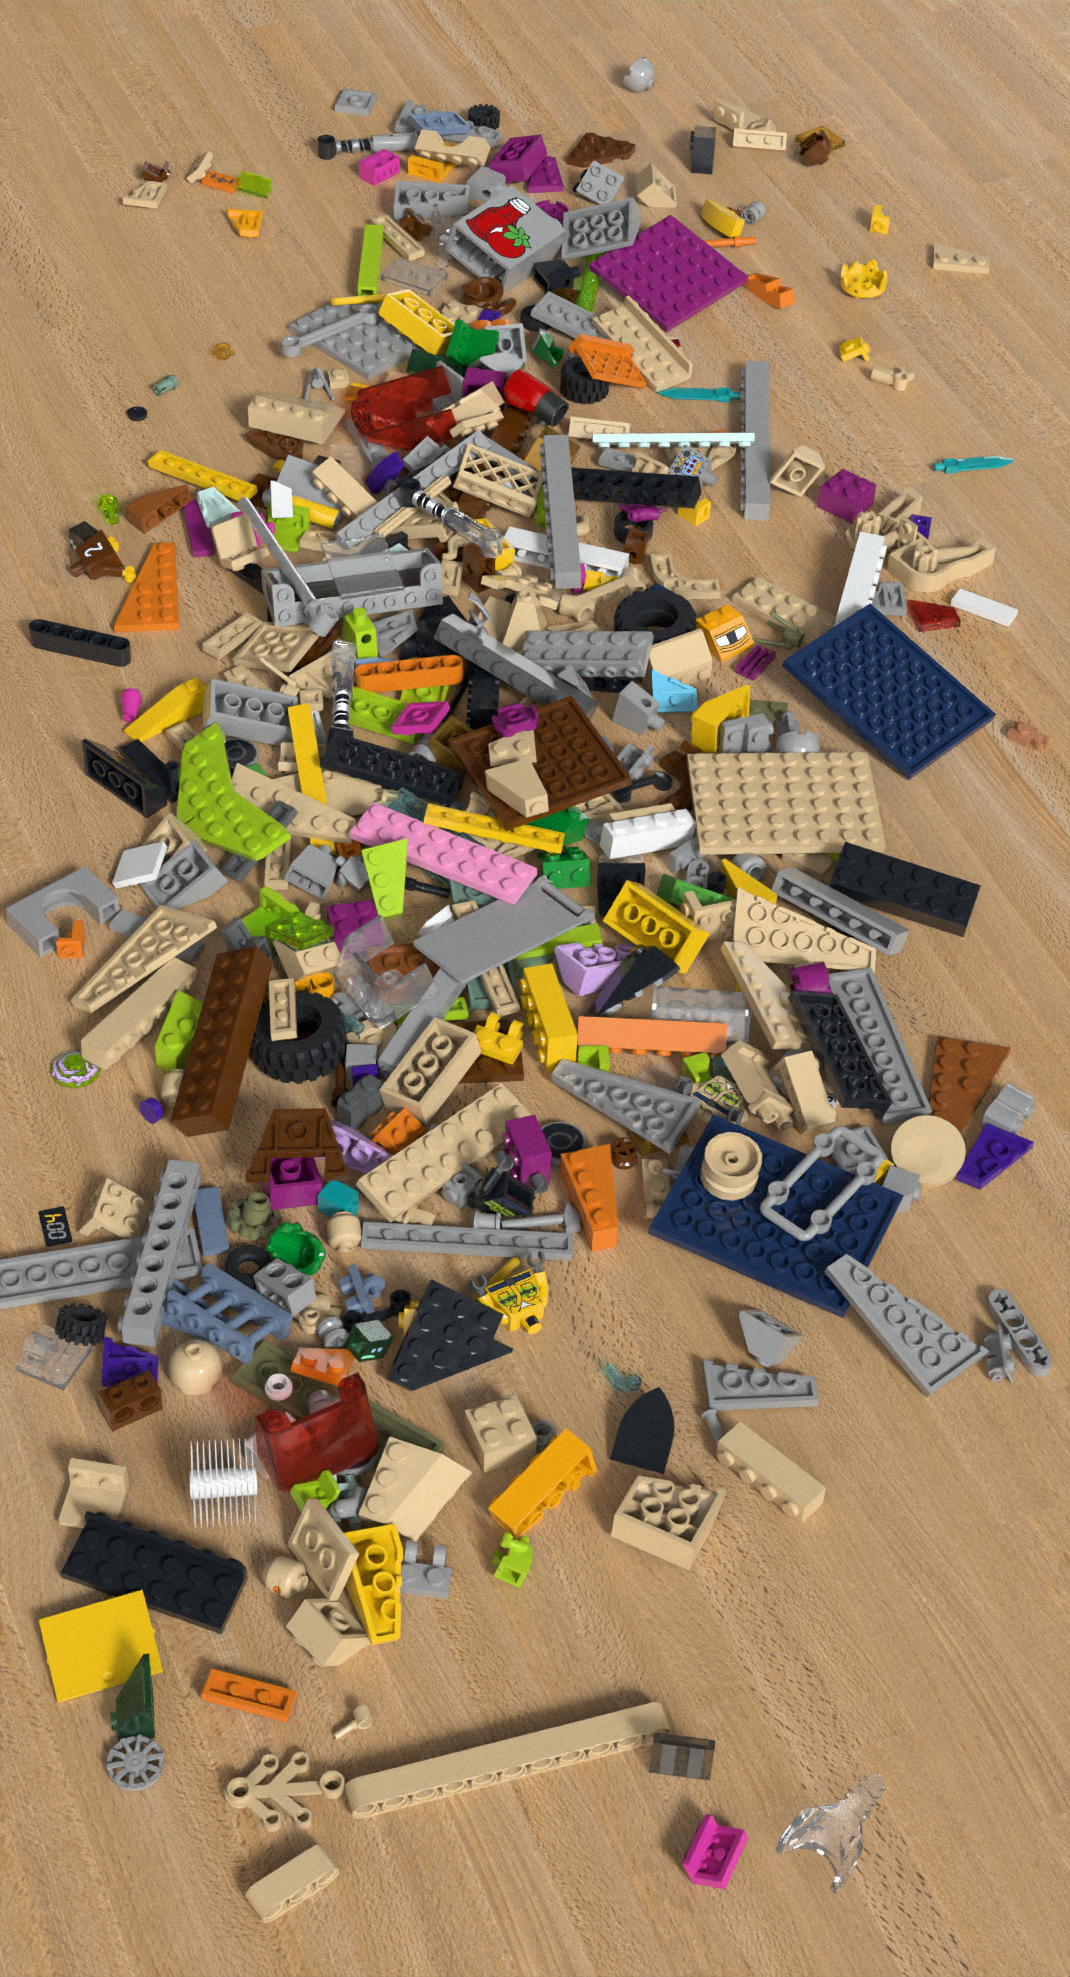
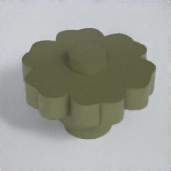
M253 1192L246 1199H239L237 1202L232 1203L227 1222L230 1229L239 1231V1235L243 1238L257 1240L259 1237L269 1239V1235L280 1225L282 1216L278 1209L270 1210L271 1204L266 1194Z

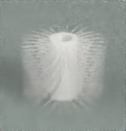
M252 1437V1466H247L245 1438L246 1467L241 1465L240 1438V1467L235 1465L233 1439L234 1468H230L228 1439V1468H224L221 1439L222 1468L218 1469L215 1440L216 1469H212L209 1440L210 1469H206L203 1441L204 1470H200L198 1441V1470H194L191 1441L192 1470H190L191 1500H193L195 1528V1499H199L201 1528V1499H205L208 1528L207 1498H211L213 1527V1498H217L220 1527L219 1498L221 1497L224 1499L225 1526V1497L230 1499L232 1526L231 1497H236L238 1525L237 1496H242L243 1524V1496H248L250 1524L249 1496L254 1495L256 1522L255 1495H257L256 1466H253Z

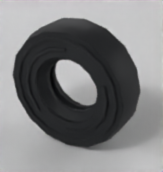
M536 305L527 306L521 311L520 321L525 329L538 332L540 328L548 330L552 327L537 319H532V316H530L531 311Z
M253 1245L241 1246L228 1254L225 1260V1272L254 1290L257 1288L253 1275L271 1263L272 1260L268 1252L261 1247ZM246 1261L255 1262L259 1266L258 1270L252 1274L242 1273L238 1267Z

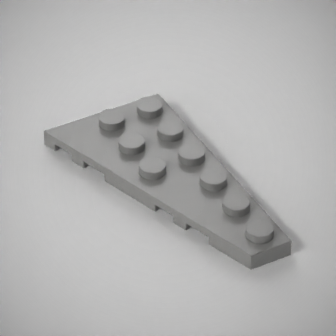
M408 99L395 124V132L411 133L416 131L408 122V115L443 111L437 109L428 110L426 105L421 104L417 106L413 104L412 100ZM469 120L466 122L471 126L470 133L440 135L442 139L452 140L453 142H463L468 136L485 138L491 148L498 147L502 138V132L486 126H474V122Z
M562 1059L552 1072V1082L669 1154L700 1108V1099Z

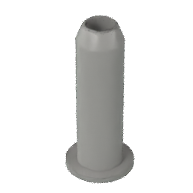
M709 1409L703 1412L701 1417L706 1419L718 1446V1441L724 1436V1433L716 1417L717 1410Z

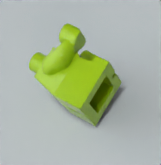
M504 1533L500 1544L502 1547L508 1548L509 1551L506 1556L498 1549L493 1553L491 1562L498 1565L493 1577L520 1589L533 1561V1546L529 1545L530 1540L528 1537L522 1535L514 1540L512 1534Z

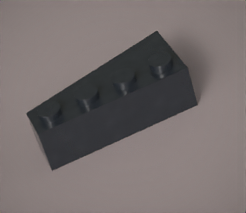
M474 667L473 676H469V689L472 690H468V703H471V705H467V718L470 719H466V725L473 730H477L493 724L492 716L495 715L496 717L498 715L500 679L481 667Z

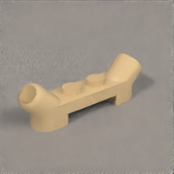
M627 567L623 572L622 578L579 596L563 594L559 601V613L564 616L574 617L578 622L594 619L595 611L617 603L628 595L632 596L636 591L643 592L646 589V585L641 581L640 570L635 567Z

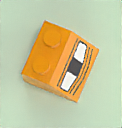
M729 604L696 619V630L701 629L703 631L710 654L720 662L754 646V641L742 614Z

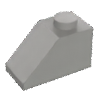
M890 1166L883 1187L904 1195L896 1212L898 1214L910 1210L913 1200H919L922 1186L918 1185L919 1174Z

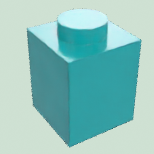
M330 1181L318 1194V1212L329 1218H332V1215L345 1211L351 1212L352 1215L356 1216L359 1211L358 1191L339 1181Z

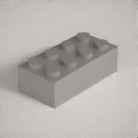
M211 679L203 694V730L217 722L224 734L228 736L281 746L283 741L293 742L287 707L298 705V697Z

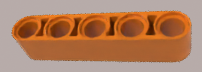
M457 655L362 664L355 669L356 687L378 693L458 684L463 680V660Z

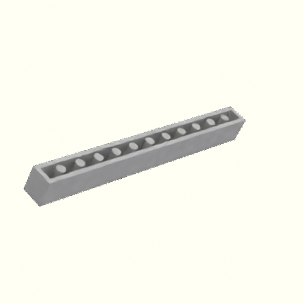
M745 361V368H741L740 433H755V444H751V447L747 448L740 447V511H744V520L768 521L770 512L769 362Z

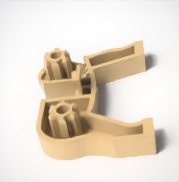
M910 487L905 488L902 495L893 500L883 511L877 513V516L873 511L865 513L861 511L856 518L855 524L848 527L845 534L847 543L854 550L860 532L885 536L883 545L887 546L886 553L894 548H898V550L889 554L887 571L903 582L908 588L925 593L938 591L953 580L972 576L992 565L996 547L983 538L977 539L976 543L969 547L936 549L928 539L917 531L918 526L910 521L912 514H920L923 496Z

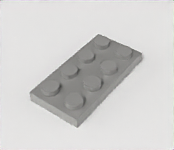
M549 291L531 311L530 316L570 335L572 338L576 339L579 334L605 339L592 324V318L597 315Z

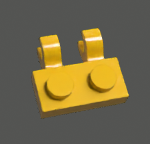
M491 1012L485 1027L477 1025L473 1032L476 1034L479 1042L480 1054L513 1065L523 1048V1041L520 1040L523 1035V1031H521L523 1023L514 1020L509 1028L508 1035L499 1033L497 1031L501 1023L498 1021L501 1015Z

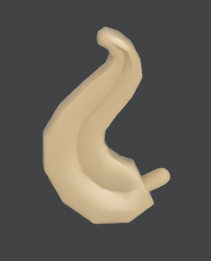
M473 533L453 535L448 540V553H443L442 559H455L460 547H465L480 540L479 537Z

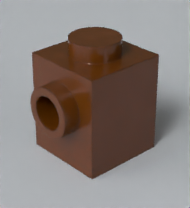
M630 528L623 553L629 554V563L642 565L651 533Z

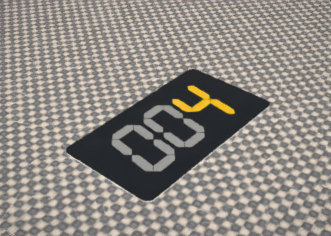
M65 1207L39 1211L46 1247L72 1242Z

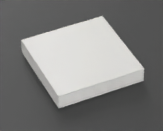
M162 841L124 850L112 882L115 888L156 880L167 850L165 842Z

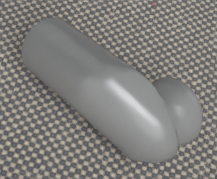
M359 1486L355 1487L350 1498L333 1503L330 1507L331 1515L334 1518L357 1516L366 1497V1489Z

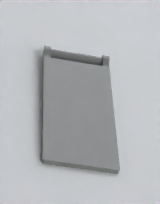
M541 876L528 886L515 905L499 899L414 940L413 946L460 983L464 984L575 927L591 923L595 913L590 909H584L550 884L548 878ZM543 890H544L545 892H547L549 895H551L552 897H554L556 900H558L560 903H562L564 906H566L568 909H570L572 912H574L576 915H578V917H576L574 914H572L570 911H568L566 908H564V907H563L562 905H560L558 902H556V901L553 900L551 897H549L547 894H545V893L543 892Z

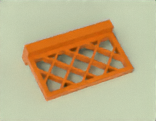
M579 334L568 346L571 353L580 355L593 379L643 389L647 386L631 357V354L635 351L631 344Z

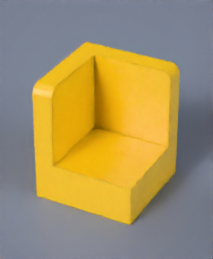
M704 498L697 502L695 509L678 507V516L696 527L710 518L711 501Z

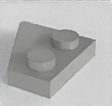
M882 582L878 587V591L875 592L872 605L883 615L906 616L907 607L903 582Z

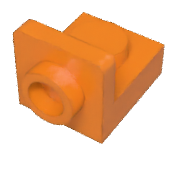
M83 920L73 921L72 930H68V938H57L56 945L59 958H83L86 939Z

